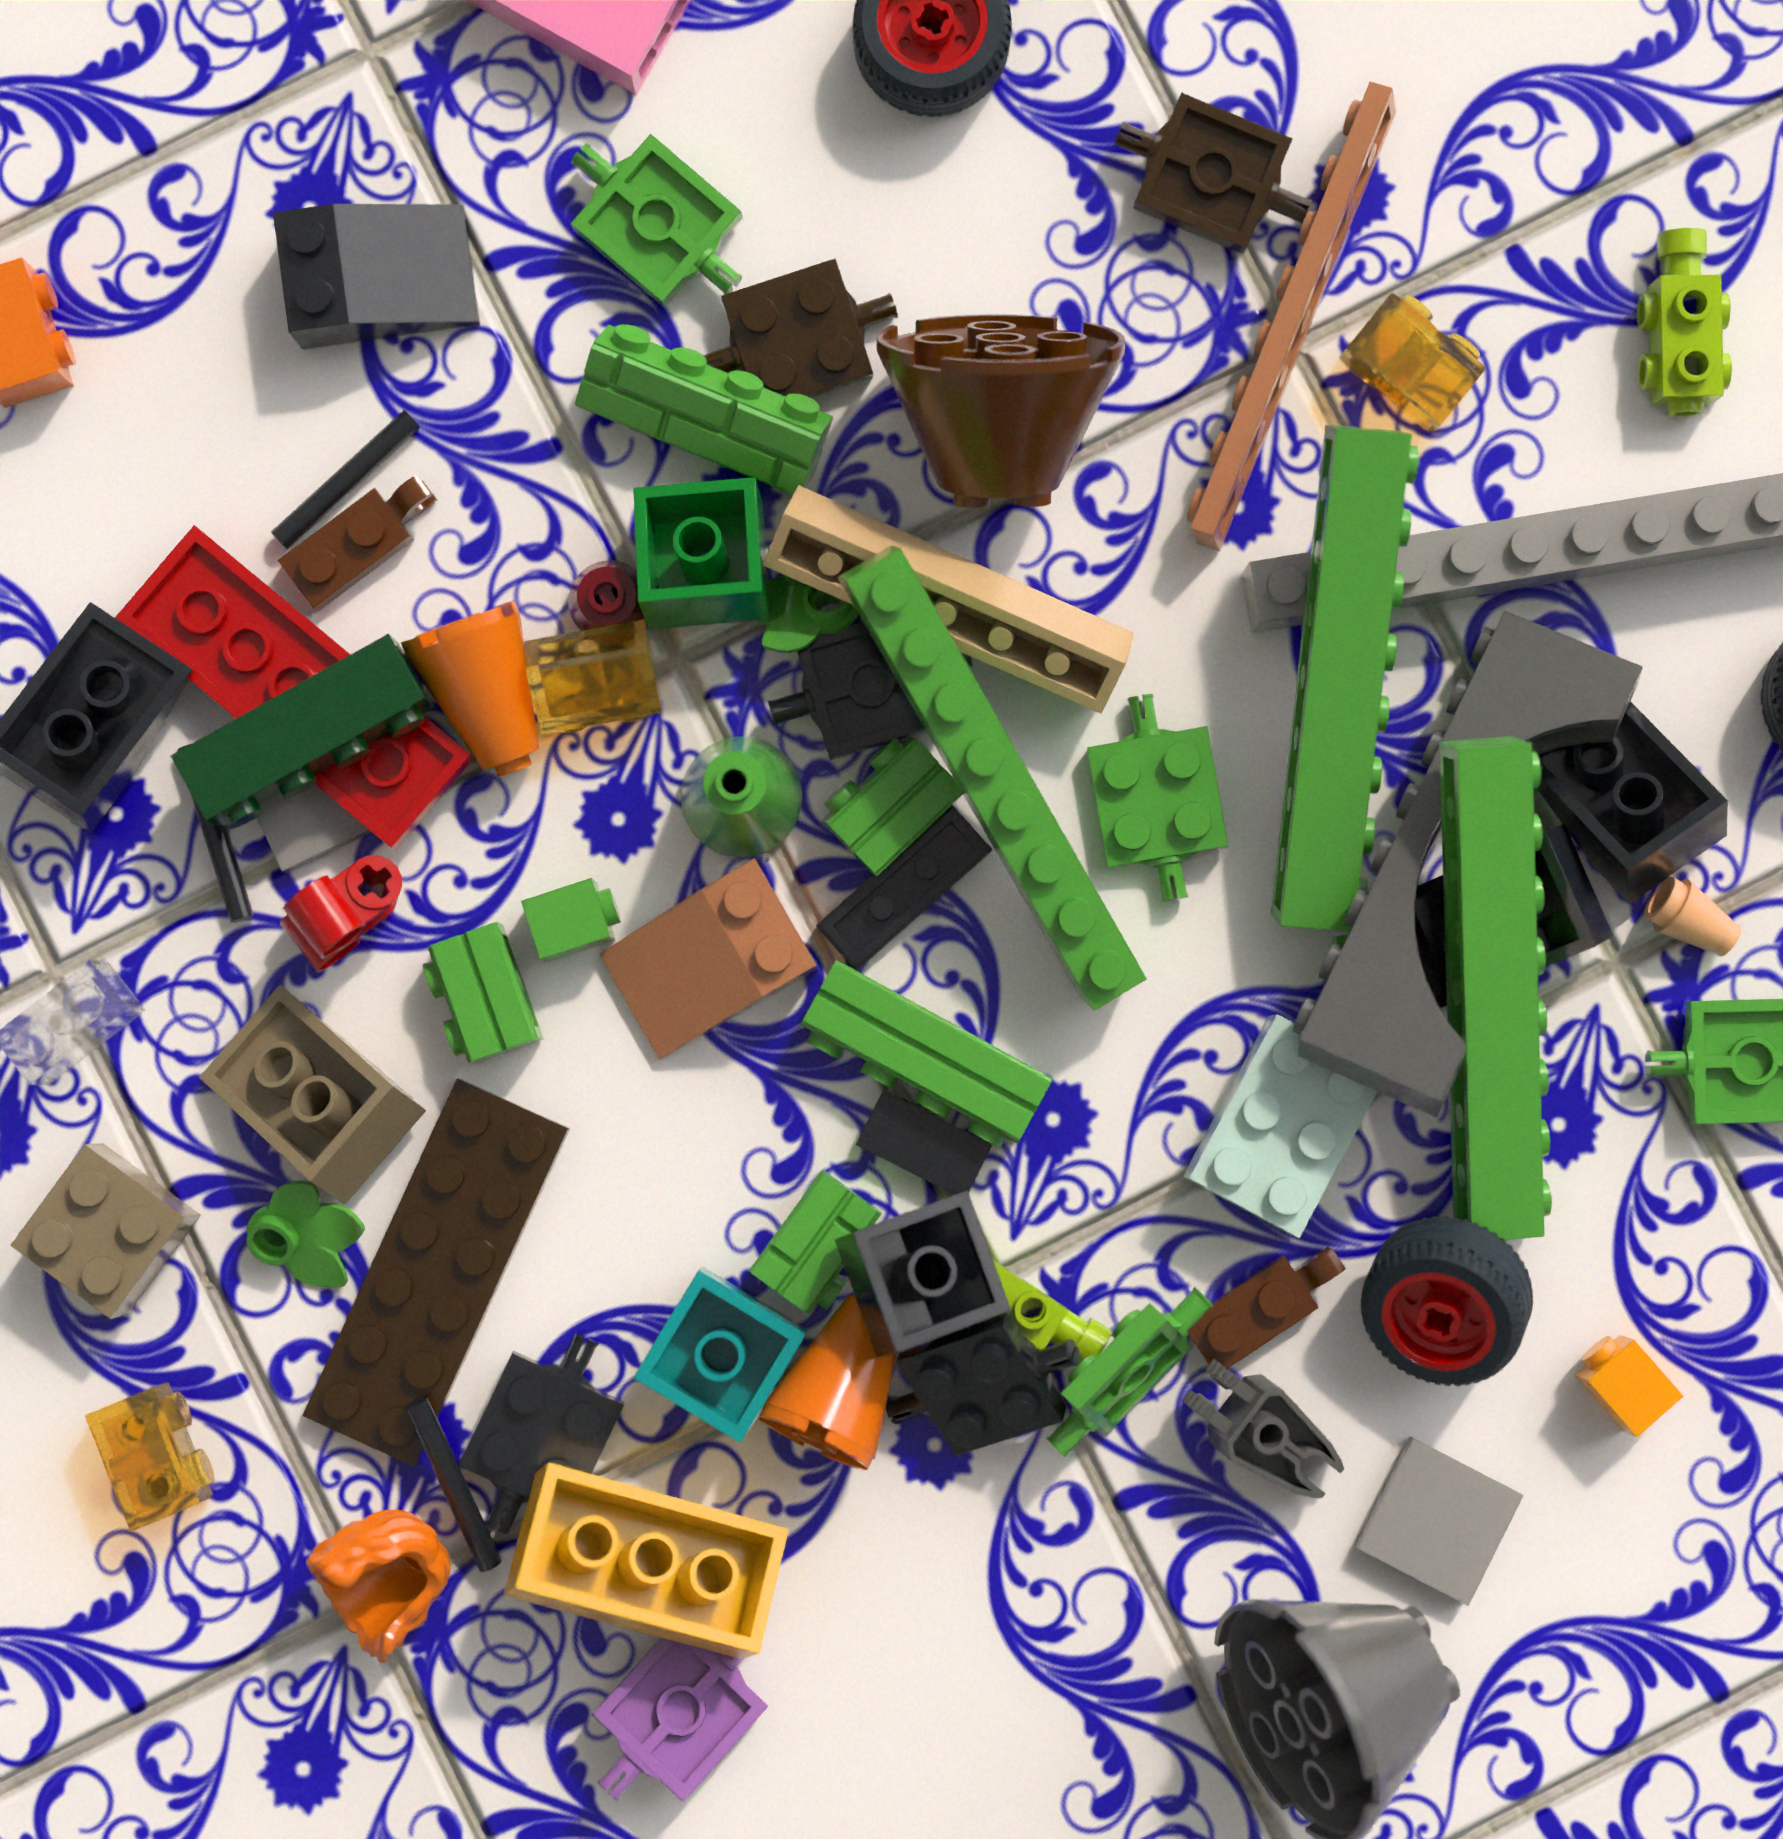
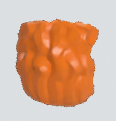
M404 1510L379 1511L365 1517L363 1520L350 1522L333 1537L319 1543L306 1561L308 1569L322 1586L324 1594L331 1601L335 1612L344 1621L347 1630L357 1634L358 1643L362 1650L368 1652L371 1657H376L378 1662L381 1663L387 1662L388 1656L394 1649L402 1647L408 1632L415 1630L427 1620L430 1605L439 1597L447 1585L450 1575V1557L446 1548L438 1540L435 1530L416 1515Z

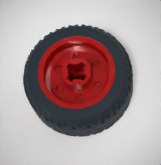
M856 0L853 12V46L857 65L869 87L882 100L887 101L889 105L900 111L904 110L908 114L917 116L927 115V117H941L944 114L952 115L961 112L964 108L967 109L976 104L991 91L1001 77L1007 63L1012 32V17L1008 0Z
M1434 1216L1430 1219L1427 1217L1421 1221L1415 1220L1394 1232L1377 1252L1364 1281L1361 1293L1363 1324L1371 1342L1375 1344L1377 1350L1381 1351V1355L1384 1358H1388V1362L1395 1364L1400 1371L1403 1370L1406 1372L1405 1374L1415 1376V1379H1422L1427 1383L1433 1382L1435 1385L1444 1384L1445 1386H1451V1384L1455 1386H1461L1462 1384L1470 1385L1472 1382L1479 1383L1501 1371L1513 1359L1521 1345L1533 1306V1288L1529 1272L1525 1268L1523 1260L1520 1259V1255L1517 1252H1513V1247L1507 1244L1504 1238L1497 1237V1233L1494 1231L1491 1233L1485 1226L1482 1228L1476 1222L1470 1223L1467 1219L1462 1221L1458 1217L1450 1219L1448 1216H1443L1442 1218Z

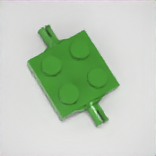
M651 133L631 156L617 162L614 166L594 151L588 143L580 148L582 155L576 152L571 164L579 168L597 185L591 201L572 221L573 230L661 306L665 307L687 281L697 277L700 273L718 287L723 294L733 292V285L735 287L739 285L743 276L719 258L717 253L721 242L743 218L742 211Z
M1143 694L1145 719H1142L1138 695L1127 699L1134 734H1130L1119 742L1087 747L1108 868L1137 863L1157 866L1163 896L1162 902L1173 900L1170 883L1171 876L1174 877L1177 899L1188 897L1181 862L1200 852L1228 848V840L1208 726L1181 731L1158 729L1153 694Z
M1783 999L1685 1002L1686 1037L1682 1051L1647 1050L1645 1062H1669V1065L1645 1066L1647 1076L1683 1075L1688 1088L1690 1124L1783 1122Z
M1194 1287L1170 1314L1168 1312L1161 1314L1151 1303L1141 1312L1134 1310L1127 1314L1115 1327L1112 1333L1114 1340L1097 1357L1090 1355L1083 1359L1069 1375L1068 1382L1070 1384L1061 1394L1073 1405L1071 1409L1073 1413L1046 1439L1066 1458L1067 1454L1090 1430L1094 1432L1100 1429L1108 1435L1193 1348L1187 1342V1336L1189 1335L1187 1331L1214 1305Z

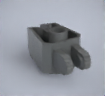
M1213 1359L1206 1368V1371L1210 1373L1211 1379L1224 1389H1231L1233 1391L1219 1411L1215 1409V1404L1200 1393L1195 1394L1191 1390L1182 1400L1209 1422L1207 1428L1210 1444L1229 1460L1293 1493L1312 1498H1323L1326 1493L1302 1475V1461L1284 1447L1287 1446L1304 1460L1309 1456H1318L1339 1473H1342L1344 1466L1332 1443L1293 1400L1264 1375L1244 1376L1241 1380Z

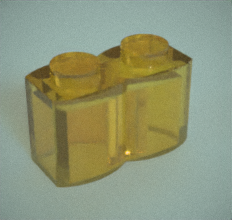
M1390 293L1344 350L1339 359L1360 379L1385 395L1404 414L1427 431L1433 433L1453 411L1486 368L1477 360L1480 357V353L1470 341L1456 333L1447 336L1438 331L1430 322L1433 319L1432 313L1423 303L1409 295H1405L1401 299L1397 295Z

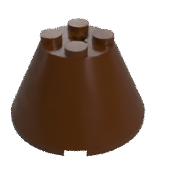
M1008 314L956 315L916 320L915 332L899 336L898 326H889L877 334L876 350L937 485L945 491L954 493L953 504L955 506L983 508L990 505L991 498H1015L1014 502L1017 505L1040 507L1051 504V492L1059 487L1125 354V337L1112 328L1090 322L1083 323V333L1057 330V317Z

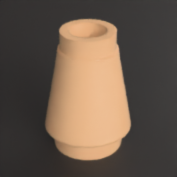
M1674 877L1666 878L1652 893L1644 912L1645 918L1653 922L1654 931L1713 952L1720 957L1726 955L1734 947L1741 933V926L1733 922L1726 913L1689 879L1679 881Z

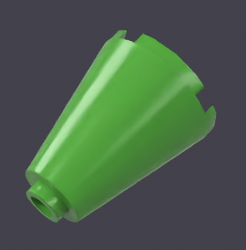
M746 736L722 739L701 751L687 769L681 788L683 815L693 834L708 848L722 855L748 858L771 851L792 831L799 818L802 804V789L799 776L788 757L772 744L761 739ZM737 780H747L746 787L742 792L738 794L726 792L727 787Z

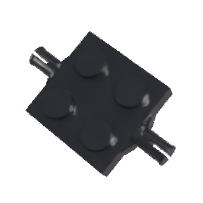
M863 621L852 624L839 633L821 634L807 648L797 651L803 670L802 692L772 701L768 700L775 726L810 715L813 722L821 730L830 761L884 745L894 737L897 740L927 732ZM963 656L968 667H973L971 656Z
M1007 1311L899 1352L896 1363L914 1392L888 1399L886 1404L887 1415L889 1418L892 1417L891 1422L895 1425L921 1415L928 1416L936 1424L956 1456L1063 1422L1067 1406L1052 1383L1051 1373L1079 1365L1081 1361L1079 1349L1077 1346L1074 1347L1075 1342L1072 1339L1042 1350L1037 1348L1036 1345L1022 1335Z
M575 1332L561 1365L540 1363L514 1350L512 1351L459 1463L460 1467L490 1480L501 1491L488 1519L485 1521V1524L491 1529H495L503 1510L507 1508L498 1532L509 1534L523 1501L528 1503L535 1473L547 1463L592 1474L624 1407V1401L596 1389L583 1376L596 1347L599 1345L597 1341L589 1338L580 1358L576 1359L585 1340V1335Z

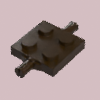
M1182 92L1170 120L1158 131L1157 135H1153L1123 121L1113 145L1147 158L1145 163V179L1133 209L1243 255L1256 225L1268 214L1269 210L1303 224L1313 201L1279 187L1281 183V165L1293 138Z
M836 258L721 295V301L730 325V346L703 356L707 360V365H712L711 367L726 373L738 369V371H745L757 376L763 382V388L786 396L794 393L811 398L872 378L874 373L864 346L865 327L892 318L896 319L898 318L896 306H892L894 300L891 293L856 304L855 299L845 288Z

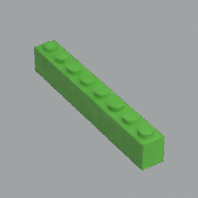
M1325 424L1271 915L1280 926L1351 931L1353 927L1345 924V919L1352 901L1359 889L1368 893L1367 879L1360 878L1363 854H1371L1375 838L1374 819L1367 817L1370 793H1378L1382 778L1381 758L1374 757L1377 732L1384 733L1386 731L1389 719V698L1382 695L1384 671H1392L1396 659L1397 642L1395 634H1389L1391 610L1400 608L1404 591L1403 573L1396 572L1399 547L1407 546L1411 532V511L1403 509L1406 484H1413L1415 482L1419 464L1418 447L1411 446L1412 434L1397 430Z
M891 545L838 577L839 581L1080 998L1095 1011L1147 980L902 549Z
M1513 736L1439 742L1447 1021L1467 1045L1463 1063L1450 1089L1453 1215L1462 1221L1467 1219L1470 1223L1476 1222L1482 1228L1485 1226L1491 1233L1494 1231L1497 1233V1237L1504 1238L1505 1240L1544 1237V1216H1549L1551 1213L1552 1197L1549 1184L1543 1179V1156H1548L1550 1151V1134L1546 1121L1541 1117V1096H1546L1548 1093L1549 1077L1546 1064L1543 1059H1540L1539 1036L1545 1035L1547 1030L1545 1004L1541 998H1538V975L1543 974L1545 971L1546 955L1543 942L1537 937L1536 913H1541L1544 907L1543 885L1539 876H1535V851H1540L1543 833L1540 818L1537 814H1534L1533 789H1538L1541 781L1540 760L1537 753L1532 751V743Z

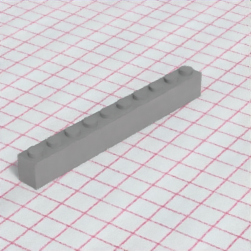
M1783 473L1410 535L1407 546L1399 547L1396 572H1402L1404 576V591L1400 608L1783 545ZM1311 552L1248 563L1241 576L1251 633L1303 625Z

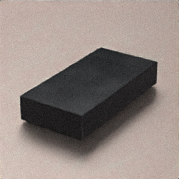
M884 1090L856 1143L857 1146L954 1195L967 1190L969 1193L992 1147L990 1143Z

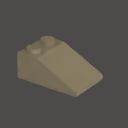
M281 985L276 988L199 1076L208 1087L305 1178L343 1204H346L426 1112L420 1104Z

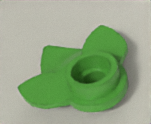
M782 574V577L768 581L770 619L757 621L767 625L762 639L763 648L780 653H791L807 648L821 634H835L845 630L855 621L858 612L854 605ZM827 603L839 605L838 608L830 612L819 611Z
M292 1181L277 1188L272 1195L270 1205L258 1209L250 1218L247 1225V1246L252 1255L265 1264L274 1266L285 1264L292 1275L301 1282L328 1288L343 1287L348 1282V1277L337 1252L355 1243L364 1232L365 1226L359 1217L347 1207L335 1203H321L319 1190L313 1183L308 1181Z

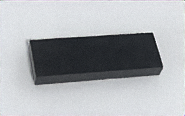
M951 805L878 876L872 875L822 919L816 927L852 968L858 971L989 855L993 849L960 812Z

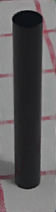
M403 410L276 526L271 533L288 550L421 427Z
M185 745V746H183V747L178 748V749H177V752H178L179 750L185 748V747L188 746V745ZM191 794L230 922L236 923L254 917V913L227 826L225 824L219 827L206 821Z
M428 1397L417 1398L405 1406V1410L479 1571H489L497 1567L502 1562V1559Z

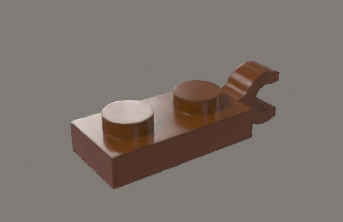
M417 474L400 485L387 501L373 488L277 561L312 608L319 612L411 543L414 538L404 525L431 507L437 501V498Z
M1329 1246L1310 1257L1295 1269L1291 1267L1285 1256L1281 1255L1212 1301L1211 1303L1214 1306L1187 1332L1208 1364L1215 1359L1228 1369L1318 1309V1305L1309 1292L1330 1281L1346 1270L1334 1250L1330 1249Z

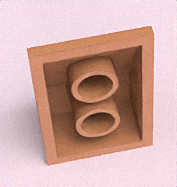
M755 858L695 892L599 954L659 1060L818 969Z

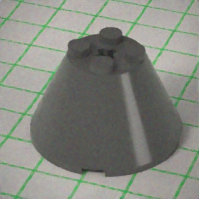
M1248 1599L1226 1610L1218 1622L1214 1644L1217 1647L1224 1644L1226 1668L1217 1672L1216 1676L1224 1708L1237 1741L1254 1773L1282 1811L1293 1806L1311 1824L1305 1827V1832L1315 1839H1361L1371 1831L1447 1716L1450 1703L1458 1700L1460 1697V1687L1456 1676L1447 1666L1443 1665L1434 1644L1430 1640L1431 1629L1424 1614L1414 1606L1402 1610L1396 1606L1385 1604Z

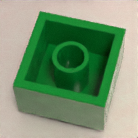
M756 477L633 488L638 603L648 629L770 619L767 567L763 566L766 558L764 507Z

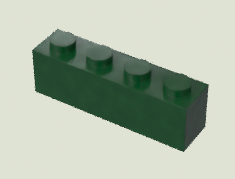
M388 633L170 755L205 820L219 827L225 824L230 829L240 827L257 818L263 812L260 805L273 797L282 794L284 798H290L312 787L317 782L314 776L315 773L336 763L338 768H343L361 760L371 752L368 744L389 732L393 738H396L419 727L425 721L422 714L435 706L412 665L404 655L405 653L401 645Z

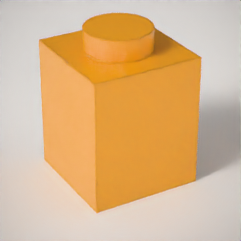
M1619 1335L1615 1340L1610 1336H1606L1595 1343L1581 1358L1585 1366L1574 1375L1621 1430L1635 1437L1640 1436L1684 1397L1634 1339Z

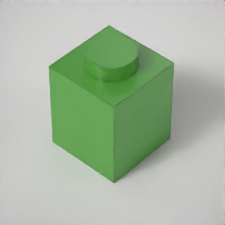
M592 878L521 901L539 959L549 962L616 940L612 925L621 923V918L610 888L600 891L598 883Z

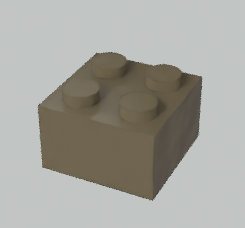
M104 1143L84 1144L10 1246L109 1319L130 1313L201 1214Z

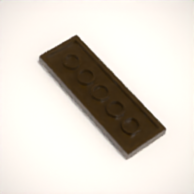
M456 1079L302 1416L413 1467L419 1463L424 1449L405 1410V1406L417 1398L427 1396L437 1419H439L571 1128L463 1079Z

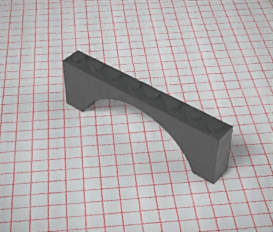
M1507 611L1503 612L1495 630L1488 627L1483 629L1471 657V661L1479 665L1470 682L1461 678L1458 681L1446 709V712L1454 715L1445 734L1439 731L1433 733L1421 761L1422 765L1429 767L1421 786L1410 783L1396 813L1397 818L1404 820L1395 840L1384 836L1370 868V870L1378 873L1369 893L1359 889L1355 895L1345 919V924L1353 928L1343 947L1333 943L1328 951L1319 973V978L1327 982L1318 1001L1310 998L1305 1000L1292 1030L1293 1033L1300 1035L1298 1056L1436 1118L1461 1068L1467 1045L1450 1026L1436 1004L1425 979L1415 936L1414 903L1419 877L1428 854L1442 831L1439 742L1513 736L1532 743V751H1535L1537 755L1566 746L1612 742L1636 691L1643 666Z

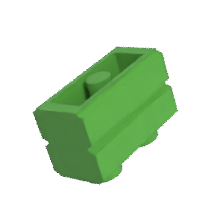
M895 737L892 738L869 760L870 765L875 770L858 786L851 779L848 780L824 803L831 812L822 820L823 824L875 876H878L963 795L954 778L916 738L909 737L902 744Z
M498 922L491 923L427 947L432 961L424 963L423 970L435 998L445 996L452 1019L444 1021L443 1025L455 1056L465 1053L468 1063L476 1064L544 1039L503 924Z
M822 1169L749 1269V1272L808 1315L816 1304L828 1310L848 1282L846 1278L839 1274L844 1265L834 1239L874 1225L882 1212Z

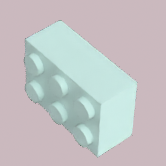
M1275 1014L1268 1016L1183 1177L1281 1231L1300 1238L1377 1091L1298 1056L1300 1035L1292 1032L1295 1023Z

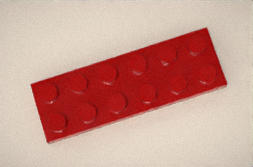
M193 525L115 616L117 620L192 668L193 674L189 680L235 718L244 715L351 655L195 525ZM424 715L425 721L411 732L393 738L389 732L368 744L371 752L361 760L343 768H338L336 763L314 774L317 779L315 783L317 787L395 851L474 759L467 750Z

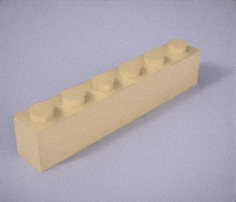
M798 485L781 518L763 566L853 605L838 577L891 545L902 549L961 653L1102 714L1126 665L1134 635L1133 632Z

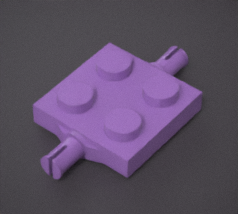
M660 1638L591 1714L614 1736L620 1751L624 1754L597 1783L604 1790H607L624 1773L621 1779L608 1792L612 1798L618 1801L621 1794L642 1772L660 1780L680 1801L684 1802L768 1708V1705L746 1685L739 1668L736 1667L743 1659Z

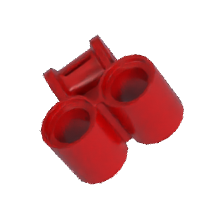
M379 855L365 856L332 879L327 875L322 876L295 894L283 907L287 915L281 920L280 925L317 972H321L352 951L360 943V936L386 919L394 911L402 889V875L398 867L388 858ZM364 880L371 887L379 883L384 886L381 899L373 892L366 896L360 893Z

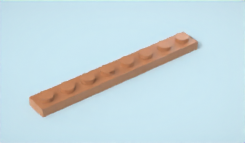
M1370 81L1362 101L1354 99L1348 109L1343 126V135L1347 136L1340 156L1332 154L1325 166L1321 180V190H1324L1325 194L1318 211L1310 209L1305 216L1298 240L1299 245H1302L1303 248L1296 266L1287 265L1282 273L1276 293V299L1281 301L1273 322L1265 320L1262 324L1254 347V355L1259 356L1253 373L1251 377L1244 375L1235 390L1232 410L1237 413L1229 432L1221 431L1214 442L1209 460V465L1214 467L1207 487H1198L1191 499L1187 521L1192 523L1190 528L1197 543L1218 551L1222 548L1395 117L1396 106L1393 88Z

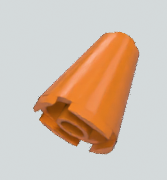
M515 600L495 606L494 609L478 612L401 642L405 652L404 655L482 770L494 767L498 777L532 765L529 754L539 749L520 611Z
M848 1295L771 1393L763 1405L759 1420L773 1431L801 1446L805 1442L822 1450V1456L849 1467L867 1471L876 1456L897 1353L877 1358L855 1295Z

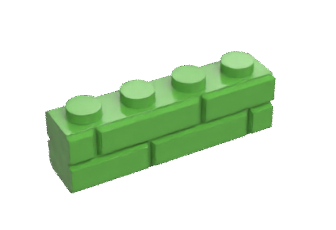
M622 324L616 327L608 325L593 342L584 369L585 373L575 400V406L751 478L756 477V480L790 494H794L798 485L806 488L811 481L833 421V416L820 411L819 404L812 398L794 393L783 396L765 389L761 379L751 373L738 370L726 373L706 364V358L699 352L682 347L670 350L650 342V336L647 332L632 325Z
M838 960L834 962L801 1023V1026L812 1031L806 1041L807 1043L836 1059H839L844 1049L865 1060L860 1072L891 1089L894 1087L897 1079L919 1090L914 1101L944 1118H947L951 1109L962 1113L973 1120L968 1129L969 1132L998 1148L1001 1147L1005 1138L1018 1144L1053 1079Z

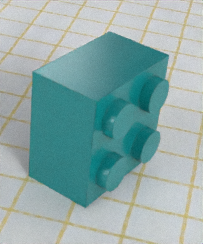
M702 1266L695 1274L633 1378L741 1443L805 1337L807 1329Z

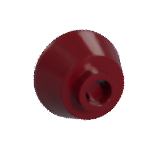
M611 560L597 562L585 568L574 580L569 592V611L575 625L589 638L604 643L621 642L634 636L646 623L638 603L637 570L630 565ZM614 588L618 591L617 598H615L612 592V589ZM596 596L600 597L602 605L596 602Z

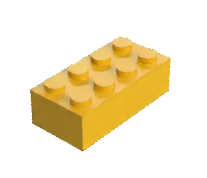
M547 1463L535 1473L503 1595L744 1659L760 1653L789 1529Z

